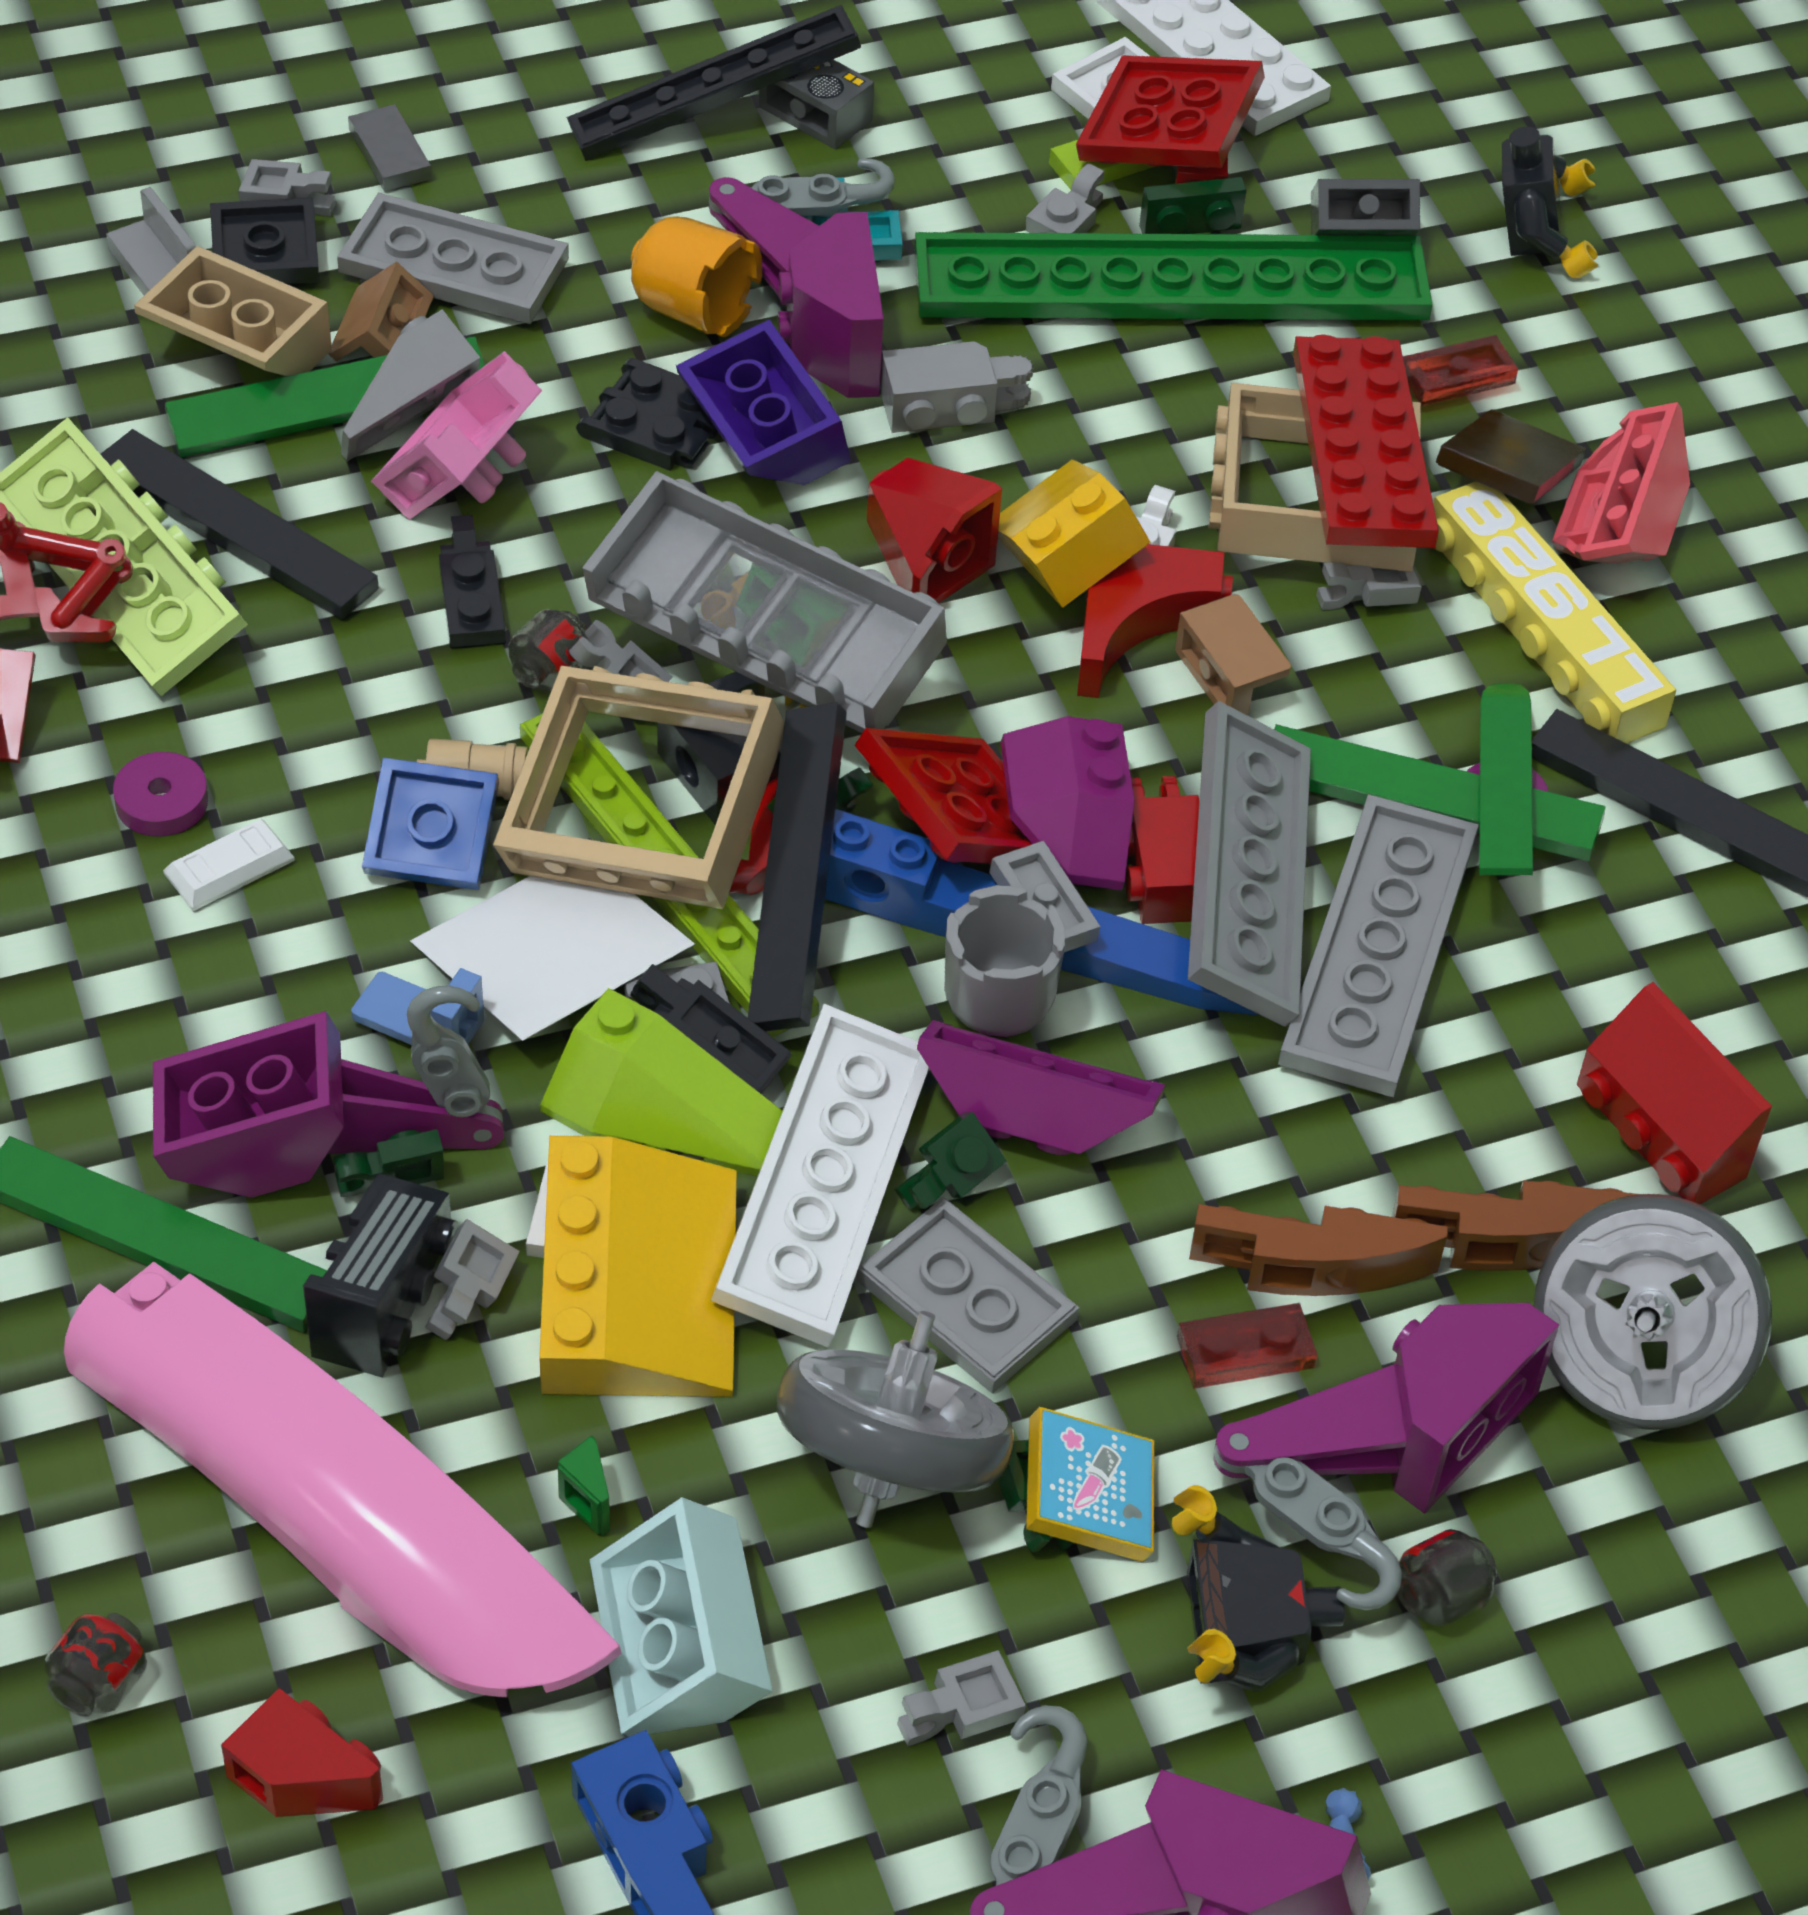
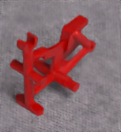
M0 502V565L7 593L6 595H0V621L22 617H40L42 628L51 642H107L111 640L116 633V624L110 620L91 618V616L116 585L126 582L133 574V567L130 559L126 556L123 544L116 539H106L98 542L28 528L21 522L16 521L13 514ZM110 551H115V552H116V553L113 554V555H112V554H108ZM34 561L85 571L62 601L58 599L50 587H35L32 574L35 570ZM123 566L120 571H114L117 567Z

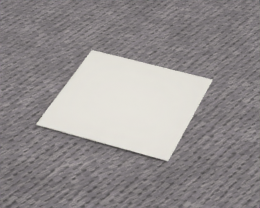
M529 876L410 940L411 943L452 979L460 968L482 976L484 1007L522 1041L597 1000L608 988L614 990L645 973L652 964L657 966L695 945L694 942L635 894Z

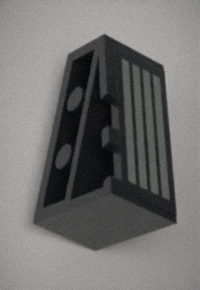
M378 1173L349 1216V1225L354 1226L347 1242L333 1240L326 1251V1259L332 1260L333 1263L323 1277L310 1274L303 1285L311 1357L383 1378L393 1355L401 1357L407 1348L412 1331V1321L410 1318L416 1305L425 1306L428 1302L435 1281V1277H433L435 1271L433 1268L439 1255L444 1256L458 1229V1222L451 1219L450 1195L448 1192Z

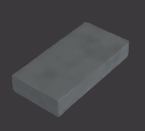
M395 104L348 116L349 131L384 192L432 179L431 165Z

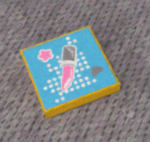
M1039 1406L1029 1417L1026 1529L1144 1562L1154 1552V1440Z

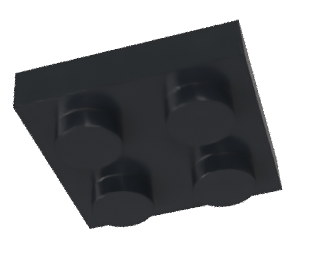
M313 197L210 203L213 253L285 284L320 282Z

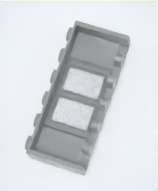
M658 471L653 474L583 566L590 601L807 707L838 702L847 711L845 725L863 733L865 728L884 729L886 725L889 726L947 644L945 608L940 606L929 595L921 592H910L891 583L885 575L876 570H864L843 560L835 551L828 547L811 545L795 537L788 529L779 524L769 525L748 515L740 506L733 502H721L700 492L692 483L684 479L674 480Z

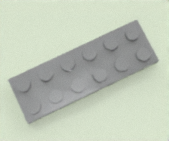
M1218 701L1205 713L1188 980L1285 1027L1299 1016L1311 748Z
M1368 794L1300 993L1299 1016L1290 1022L1281 1048L1278 1065L1394 1098L1474 846L1479 824Z

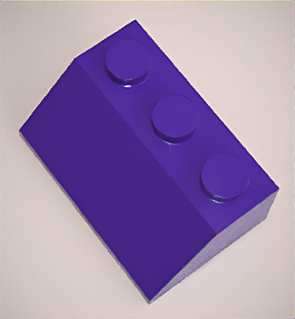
M770 320L756 325L676 365L677 373L748 475L806 485L851 462L840 417Z

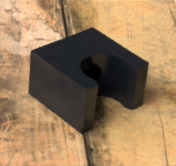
M736 671L708 683L717 690L741 693L743 690H753L756 696L765 697L764 685ZM657 723L658 755L716 825L747 737ZM782 744L768 782L778 777Z

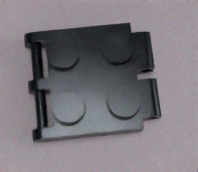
M635 358L627 359L621 367L622 376L613 387H606L599 396V406L590 417L584 416L576 426L577 432L587 440L671 471L675 464L691 469L709 446V442L706 440L713 439L717 435V429L680 375Z

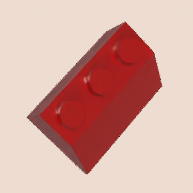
M1654 982L1643 987L1587 1048L1576 1084L1580 1088L1585 1100L1592 1107L1599 1109L1619 1130L1623 1141L1631 1149L1637 1150L1657 1171L1660 1180L1666 1188L1676 1192L1681 1198L1697 1204L1706 1202L1748 1177L1772 1109V1105Z

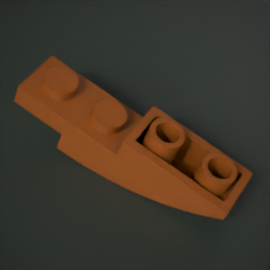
M1523 1180L1518 1199H1510L1490 1193L1469 1194L1439 1190L1431 1186L1411 1187L1399 1185L1391 1217L1401 1219L1416 1218L1429 1224L1447 1226L1448 1233L1445 1247L1451 1248L1450 1268L1481 1271L1527 1270L1541 1268L1552 1245L1583 1214L1611 1200L1640 1194L1626 1193L1614 1188L1593 1189L1562 1185L1555 1181L1535 1182Z
M1198 1204L1189 1259L1250 1270L1247 1290L1302 1296L1348 1295L1382 1290L1410 1283L1437 1273L1447 1239L1448 1227L1429 1224L1416 1218L1401 1219L1367 1213L1352 1207L1337 1208L1325 1205L1321 1225L1305 1223L1293 1217L1277 1218L1242 1212L1230 1206L1213 1207Z

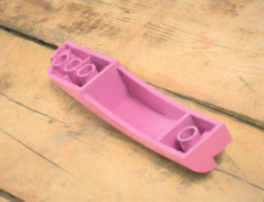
M152 1262L115 1293L99 1283L77 1308L69 1323L64 1343V1356L69 1373L148 1429L196 1467L287 1548L339 1599L341 1607L434 1676L459 1689L488 1696L507 1697L508 1689L541 1685L545 1692L548 1693L580 1682L609 1665L622 1654L620 1645L508 1531L411 1442L300 1351L190 1273L180 1280L157 1263Z

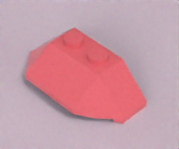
M1678 402L1629 411L1619 423L1621 429L1604 440L1579 468L1552 539L1557 550L1583 561L1612 564L1637 560L1648 561L1667 555L1690 487L1683 413Z

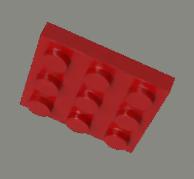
M1122 55L1076 143L1079 161H1094L1104 164L1133 163L1147 164L1149 166H1192L1199 169L1222 168L1265 78L1262 61Z
M865 728L855 743V747L870 764L869 770L872 775L886 784L900 802L899 808L918 824L930 839L932 850L942 859L952 863L960 861L991 865L994 857L1032 845L1010 819L1003 762L984 739Z

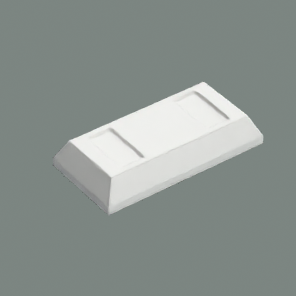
M259 819L172 862L163 870V873L189 907L195 911L295 861V858L263 819Z

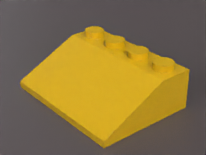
M549 1135L539 1355L541 1394L733 1397L734 1310L712 1302L711 1298L736 1235L737 1170L611 1136Z

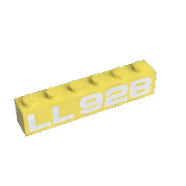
M1475 481L1434 498L1433 505L1439 529L1435 549L1442 552L1459 571L1463 582L1477 592L1489 606L1494 618L1508 628L1520 642L1524 653L1539 664L1551 678L1555 689L1560 694L1565 695L1582 714L1585 723L1626 744L1667 726L1676 688L1502 492Z

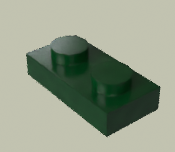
M1242 177L1144 187L1139 223L1142 234H1195L1240 229L1246 197V187Z

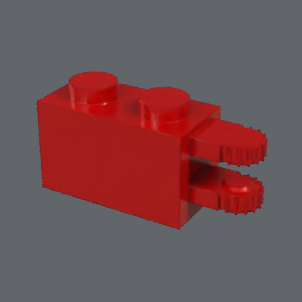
M1162 776L1161 784L1159 785V797L1145 798L1141 779L1131 778L1135 801L1128 850L1131 866L1126 868L1125 876L1128 901H1137L1141 924L1191 922L1199 795L1180 796L1176 777Z

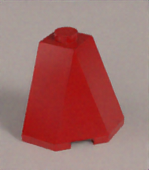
M906 458L891 469L878 473L869 482L867 523L897 585L913 593H925L939 604L994 567L996 564L1002 488L995 482L912 458Z

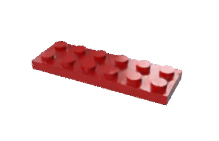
M1325 334L1314 337L1296 336L1293 357L1326 545L1436 548L1439 529L1400 340H1388L1378 336L1366 339L1336 338Z

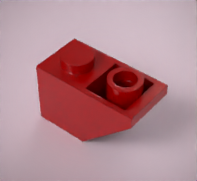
M280 1688L221 1744L226 1777L275 1817L374 1810L383 1801L380 1774L381 1764L375 1754L362 1742L352 1739L348 1743L331 1729L327 1717L313 1703L305 1699L298 1703Z

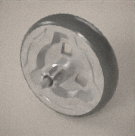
M1661 1194L1626 1196L1611 1200L1586 1212L1575 1220L1552 1245L1542 1264L1535 1287L1533 1306L1559 1324L1547 1364L1551 1373L1562 1388L1587 1410L1613 1423L1627 1427L1649 1430L1678 1428L1706 1419L1731 1403L1753 1379L1763 1361L1771 1336L1772 1300L1770 1288L1760 1260L1750 1244L1738 1230L1717 1213L1705 1206L1675 1196ZM1690 1274H1695L1705 1289L1688 1305H1684L1671 1287V1283ZM1603 1279H1609L1629 1286L1630 1290L1621 1308L1617 1309L1598 1296L1597 1291ZM1666 1341L1668 1343L1666 1367L1647 1368L1641 1343Z
M927 1311L919 1312L911 1341L901 1340L895 1343L891 1357L853 1350L812 1351L792 1361L784 1372L779 1384L777 1413L784 1428L810 1450L856 1472L853 1484L859 1492L865 1493L856 1521L862 1527H872L880 1499L894 1498L899 1485L937 1492L977 1491L989 1487L1000 1479L1012 1457L1014 1430L1011 1420L1004 1410L974 1388L934 1370L937 1362V1352L929 1348L927 1343L935 1315Z

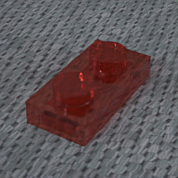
M1497 335L1403 356L1409 387L1418 402H1421V406L1513 385L1516 383L1518 367Z
M1300 1303L1181 1322L1178 1327L1177 1339L1193 1389L1315 1368L1317 1352Z

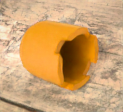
M675 216L659 220L650 226L643 237L637 241L631 254V282L639 300L655 312L707 335L717 334L727 337L739 328L752 308L751 305L744 303L749 293L751 282L759 284L762 279V255L758 244L747 240L740 234L687 217Z

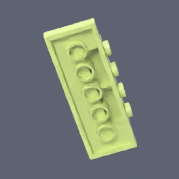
M67 417L0 472V502L13 514L16 521L21 522L28 528L98 542L106 539H116L123 544L126 556L132 564L133 574L126 582L116 585L92 616L97 619L110 620L116 624V633L112 640L157 693L163 696L248 624L218 590L226 582L208 560L203 557L195 563L190 558V555L197 549L180 528L174 524L170 529L166 530L161 523L168 516L152 496L146 491L138 498L133 490L140 484L123 463L118 459L110 466ZM110 551L108 554H112V555H113V554H115L116 552H115V551ZM49 564L69 589L75 585L85 572ZM123 566L117 567L114 571H120Z

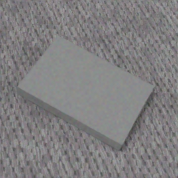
M944 1197L860 1265L857 1270L856 1280L914 1329L920 1311L934 1314L935 1320L928 1340L992 1394L1078 1320L1080 1307Z

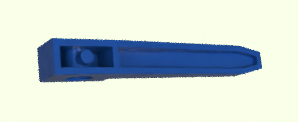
M835 809L825 893L826 900L918 930L946 937L947 918L950 913H955L958 908L969 902V894L973 891L997 885L990 874L941 859L930 847V839ZM1087 906L1101 926L1097 941L1064 952L1061 966L1063 971L1198 1009L1258 1016V1013L1188 980L1190 939Z
M644 1730L571 1762L572 1795L635 1915H714L695 1878L706 1874L707 1845L713 1843L712 1833L700 1807L693 1805L688 1808L678 1789L683 1785L681 1774L669 1750L664 1749L658 1752L647 1730ZM642 1809L653 1810L660 1814L659 1817L651 1821H638L630 1815Z

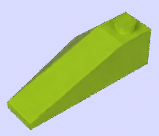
M610 988L603 993L573 1028L540 1104V1112L584 1136H611L646 1144V1146L664 1151L669 1149L702 1157L704 1162L734 1169L737 1172L758 1176L782 1113L780 1108L662 1016Z

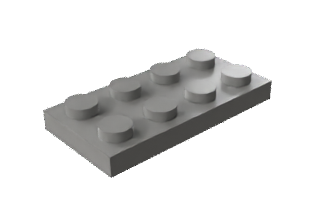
M378 192L337 256L338 272L368 280L390 265L398 262L434 295L433 298L531 324L569 259V243Z

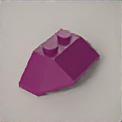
M1066 716L1004 733L1000 743L1010 819L1032 844L1041 841L1046 843L1072 884L1122 890L1125 882L1135 801L1122 724L1110 723L1101 719L1090 720Z
M932 1020L921 1034L917 1045V1050L959 1116L964 1112H973L989 1136L1010 1138L1014 1135L1035 1141L1039 1149L1056 1155H1067L1071 1152L1081 1154L1149 1117L1160 1102L1165 1085L1150 1080L1146 1081L970 1032Z

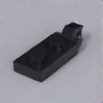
M473 514L451 516L453 544L440 545L441 554H439V569L450 648L506 643L494 550L490 548V541L476 542Z
M652 964L639 978L630 993V996L640 1005L662 1016L760 1094L764 1092L792 1056L787 1048L700 980L692 984L681 978L677 983Z

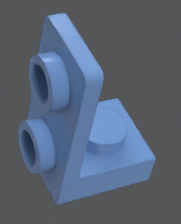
M460 968L448 986L459 987L472 993L480 1003V1008L472 1012L464 1005L445 1003L433 1008L430 1013L435 1022L459 1034L469 1044L485 1021L482 976ZM378 972L352 1007V1019L355 1022L412 1045V1031L408 1025L407 1010L412 999L427 989L386 972Z

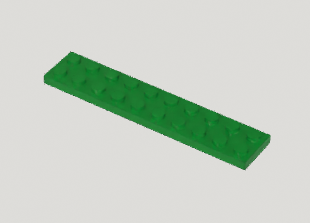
M915 232L914 251L919 317L1430 320L1433 305L1420 235Z

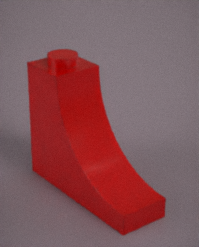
M1148 544L1092 587L1088 588L1077 696L1099 698L1105 676L1117 659L1126 651L1154 636L1178 631L1181 612L1230 596L1232 594L1233 576L1223 575L1225 552Z

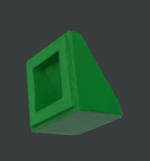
M590 1436L558 1461L559 1499L597 1535L600 1534L603 1537L610 1531L609 1494L596 1439Z

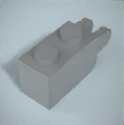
M975 341L882 351L880 393L891 433L991 423L995 421V412L1024 408L1025 405H1028V401L1031 398V388L1028 387L1029 384H1026V382L1030 381L1031 377H1033V364H1031V360H1028L1027 357H1021V355L990 357L987 347Z

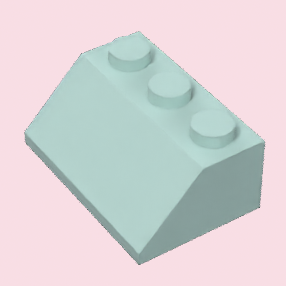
M681 1497L590 1559L601 1626L620 1645L622 1653L609 1664L622 1735L630 1737L644 1730H647L649 1734L723 1723L773 1692L736 1517Z

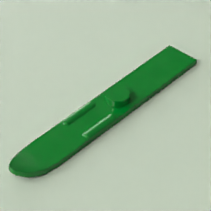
M1491 684L1483 691L1481 697L1479 875H1533L1531 699L1529 691L1521 684Z

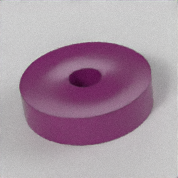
M172 752L144 754L128 762L118 772L114 780L113 794L118 817L128 828L143 835L161 837L181 833L195 825L202 818L208 806V791L204 772L196 762L181 754Z

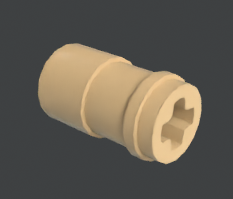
M430 738L427 746L426 760L417 759V762L497 773L499 777L497 797L510 800L528 754V747L517 746L516 743H507L506 746L473 744V741Z

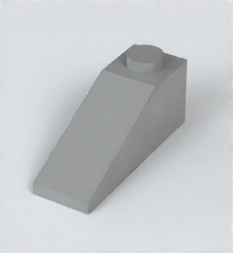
M443 309L429 318L419 316L402 329L343 429L341 455L347 462L438 406L452 389L479 370L480 356Z

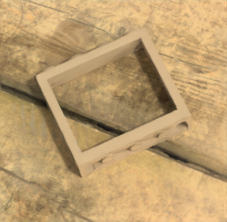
M1231 383L1228 406L1218 405L1215 423L1214 468L1211 484L1212 499L1208 528L1218 529L1217 551L1323 563L1337 562L1345 565L1370 566L1371 568L1412 572L1416 547L1326 545L1320 511L1238 502L1242 437L1308 444L1299 390ZM1412 402L1420 437L1421 402Z
M561 666L493 846L511 873L723 909L783 741L785 722L773 698L756 696L753 690H743L741 693L717 690L709 684L698 681L689 682L688 685L665 682L654 675L640 673L633 677L613 674L598 666H594L593 670ZM588 712L747 737L704 859L543 832Z

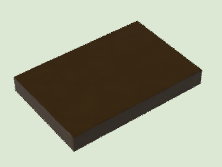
M1491 409L1442 444L1436 463H1438V466L1532 504L1581 465L1587 448Z

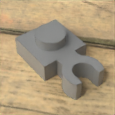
M598 620L591 624L583 636L569 650L571 656L578 663L586 667L593 668L598 666L613 674L633 677L640 673L654 675L665 682H669L673 677L631 640L622 649L616 643L614 634L608 626Z

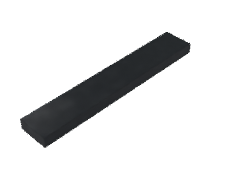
M839 5L566 118L585 161L853 52L860 49L861 44L858 34L843 6Z
M131 429L101 453V456L110 466L119 459L140 484L133 490L135 495L140 497L147 491L166 514L341 620L379 589L378 575L134 429Z
M838 702L786 710L748 1019L765 1032L810 1026L847 711Z
M1559 709L1553 712L1532 739L1533 759L1808 897V834Z

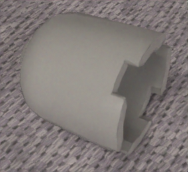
M995 885L975 890L969 894V902L958 908L955 913H950L947 918L945 996L952 1013L968 1028L986 1036L1009 1037L1028 1032L1045 1019L1056 998L1065 949L1066 927L1058 910L1053 905H1049V909H1047L1041 903L1027 898V889L1022 887Z

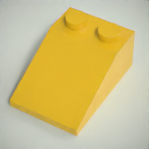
M1073 459L1000 513L998 539L1062 608L1151 543L1125 497L1100 472Z

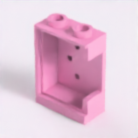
M504 351L452 389L371 482L408 520L460 484L479 503H485L494 495L495 488L503 480V475L485 456L493 448L510 467H516L524 460L526 451L507 431L542 390L528 376L526 370Z

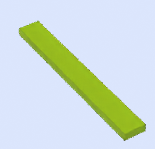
M542 714L520 724V738L529 749ZM584 722L562 780L561 788L607 843L698 858ZM729 894L723 909L652 897L677 929L695 943L692 947L705 963L717 962L723 985L748 1014L759 931L755 924ZM814 995L811 1018L819 1014V1001ZM789 1029L766 1031V1033L774 1038Z

